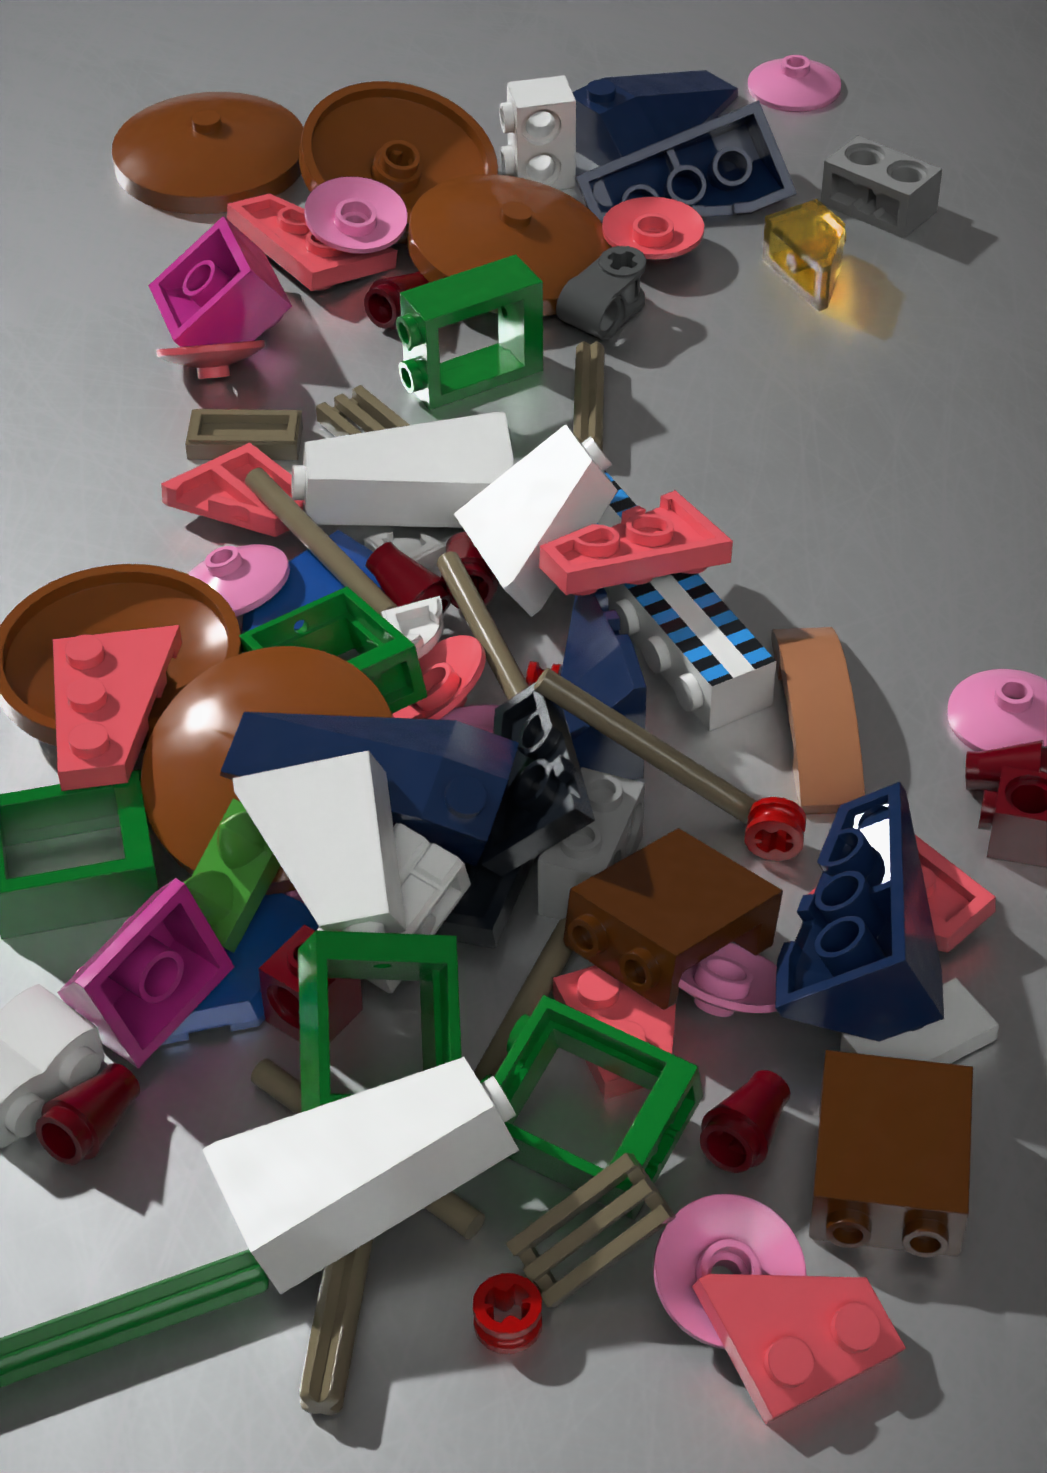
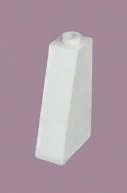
M491 412L307 441L304 445L303 465L292 466V499L303 500V511L319 525L463 528L454 513L515 465L506 412Z
M465 1057L216 1141L202 1149L250 1252L280 1294H283L519 1151L505 1125L506 1121L516 1116L509 1100L494 1076L480 1083Z

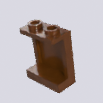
M677 828L572 887L569 893L563 941L566 947L656 1006L666 1010L677 1002L678 984L682 974L719 949L734 942L757 956L773 945L783 890L680 828Z
M826 1050L820 1092L819 1129L809 1226L810 1238L830 1241L844 1248L871 1246L904 1250L919 1257L959 1256L961 1254L969 1215L973 1066Z

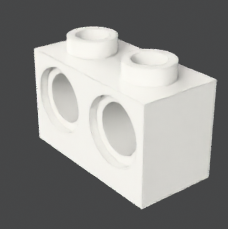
M566 76L507 82V102L500 103L499 106L501 128L503 133H508V146H501L500 148L503 175L536 181L558 190L576 188V100ZM543 111L541 114L537 116L530 117L536 112ZM542 155L541 157H539V158H537V159L531 160L532 158H534V157H536V156Z

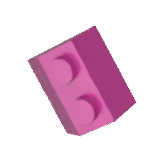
M224 216L148 285L173 341L180 347L255 341L264 331L274 327L281 320L284 313L292 307L264 251Z
M175 878L157 890L129 917L123 926L85 965L77 970L74 976L57 993L64 1003L98 1027L101 1043L139 1069L234 968V965L186 884Z

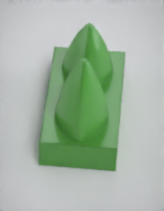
M234 798L192 876L183 882L186 884L223 948L233 953L237 949L281 866L241 801Z

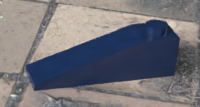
M707 70L605 77L591 81L588 85L572 92L576 100V152L602 166L717 118L738 97V88Z
M759 100L575 176L586 207L602 223L605 214L612 207L623 201L639 197L674 199L689 205L701 217L752 214L797 194Z
M600 588L590 595H575L561 676L645 729L647 686L629 635H620L619 630H621L620 617L616 610L609 611L608 596L605 588ZM564 710L580 769L583 767L631 780L644 778V760Z
M244 712L220 771V776L233 780L236 777L369 750L386 771L393 827L396 823H402L425 837L431 844L435 843L459 857L462 862L477 866L501 803L519 742L457 720Z
M897 782L844 803L838 808L817 860L823 872L814 894L803 895L797 909V913L803 921L795 941L783 943L777 958L775 1008L783 1018L878 1042L908 1031L921 1029L928 1024L944 1019L942 968L907 793L901 782Z

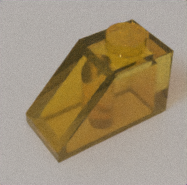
M818 199L765 216L762 260L818 311L828 308L842 267L843 247L846 242V224Z

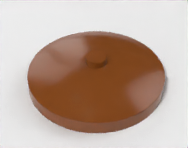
M364 82L350 85L331 93L321 100L309 114L299 146V166L303 180L310 193L317 186L331 179L363 177L390 187L401 197L407 208L408 220L404 234L395 244L407 245V233L412 209L417 200L429 189L459 177L484 174L498 175V163L494 147L483 128L471 115L454 102L435 92L399 82Z
M202 92L170 98L138 112L118 130L112 143L115 176L128 194L152 207L185 214L227 212L228 203L266 194L277 196L295 183L301 175L299 146L304 127L299 119L282 105L254 95L235 92Z
M484 174L464 176L432 187L415 203L410 215L407 233L409 255L419 272L429 282L517 255L543 281V316L557 315V301L567 282L582 273L604 251L612 248L603 236L602 222L581 202L551 186L506 175ZM498 309L489 312L498 314Z
M118 564L90 568L66 575L27 596L6 616L0 625V705L10 720L21 730L44 743L57 747L53 639L179 625L182 645L177 658H171L166 671L167 684L161 698L155 699L149 714V730L141 748L145 749L162 713L185 686L212 666L243 653L241 638L239 637L238 620L229 603L210 585L196 577L174 569L145 564Z
M275 646L252 650L228 658L197 676L178 693L162 713L148 740L141 769V789L146 816L152 830L168 853L182 868L191 875L193 874L232 799L240 801L234 792L233 780L220 776V771L243 713L262 712L394 718L381 692L362 671L340 657L324 651L297 646ZM281 866L265 895L296 890Z

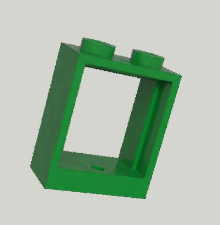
M517 255L400 292L401 316L396 320V327L403 344L404 361L399 363V374L405 389L409 393H415L429 411L544 371L543 281ZM498 309L499 343L440 363L438 328Z
M348 586L239 635L244 653L275 646H297L312 648L339 656L355 649L360 655L347 662L362 671L376 685L392 714L428 697L415 644ZM304 620L303 626L299 630H294L296 622Z
M132 771L128 783L66 791H61L60 784L0 794L1 939L132 916L159 890L138 771ZM116 827L121 828L125 859L9 879L7 846Z
M316 930L298 948L301 1112L354 1095L331 1093L328 978L420 981L423 1071L462 1058L457 936Z
M543 995L531 1016L524 1014L515 1023L507 1041L506 1051L508 1054L495 1076L488 1074L480 1082L482 1083L494 1076L516 1113V1116L506 1121L505 1125L519 1151L507 1158L574 1191L604 1170L513 1125L557 1049L561 1048L651 1090L610 1164L625 1153H632L655 1184L703 1098L698 1066ZM626 1178L598 1199L597 1202L607 1206L634 1185L629 1178ZM645 1201L641 1202L625 1214V1216L635 1220Z

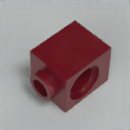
M1002 766L998 792L984 790L978 829L991 831L987 851L988 858L1047 868V773Z
M305 924L258 968L265 1021L300 1042L298 948L315 932V930ZM328 978L329 1044L363 1010L361 979Z

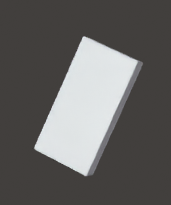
M954 978L943 984L944 1019L928 1024L921 1029L908 1031L880 1042L844 1033L841 1037L840 1051L951 1064L997 1040L999 1024L960 981Z

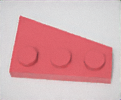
M272 194L227 204V219L264 251L266 255L310 291L327 290L336 284L396 268L398 250L388 247L373 253L358 254L331 248L311 233L305 222L304 208Z
M674 490L660 496V507L646 512V509L638 505L623 511L621 523L615 526L608 527L591 524L540 545L539 568L565 595L585 596L595 593L600 588L625 583L641 585L650 582L656 577L676 573L697 574L705 571L707 567L731 563L733 540Z
M179 625L53 639L57 770L61 791L128 783L149 730L148 717L156 698H161L167 684L166 671L171 658H177L182 645Z

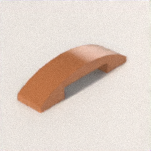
M832 627L772 629L771 641L774 659L776 660L778 680L783 681L794 747L793 775L798 805L804 810L806 815L837 813L840 805L865 795L856 709L848 667L840 640Z

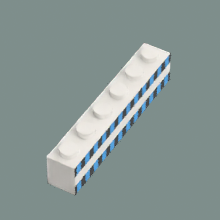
M604 471L618 492L597 524L612 527L621 523L623 511L637 505L613 478ZM676 573L656 577L650 582L641 585L625 583L605 587L609 611L616 610L620 617L621 630H619V633L621 635H629L631 640L642 651L651 671L655 674L660 673L674 689L683 709L687 712L692 711L708 731L773 706L776 660L698 573Z

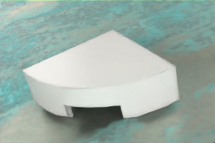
M384 532L364 539L365 547L373 552L384 543L392 542L401 552L428 570L437 566L438 558L446 553V545L424 534H420V540L401 537L393 538V532Z
M440 596L381 611L383 618L415 644L418 659L427 654L442 635L444 613Z

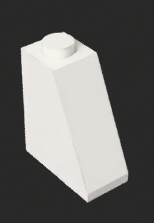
M567 425L560 428L454 513L503 589L531 617L542 609L557 586L539 568L540 545L591 524H597L618 492L604 473L612 465L608 457L591 436L581 443Z
M369 750L233 778L235 794L321 929L324 931L372 933L407 931L386 771Z

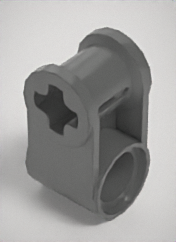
M616 246L604 251L596 261L578 276L570 279L564 286L556 306L558 319L601 340L612 338L624 323L640 312L645 306V293L640 287V277L646 270V257L638 249L629 246Z

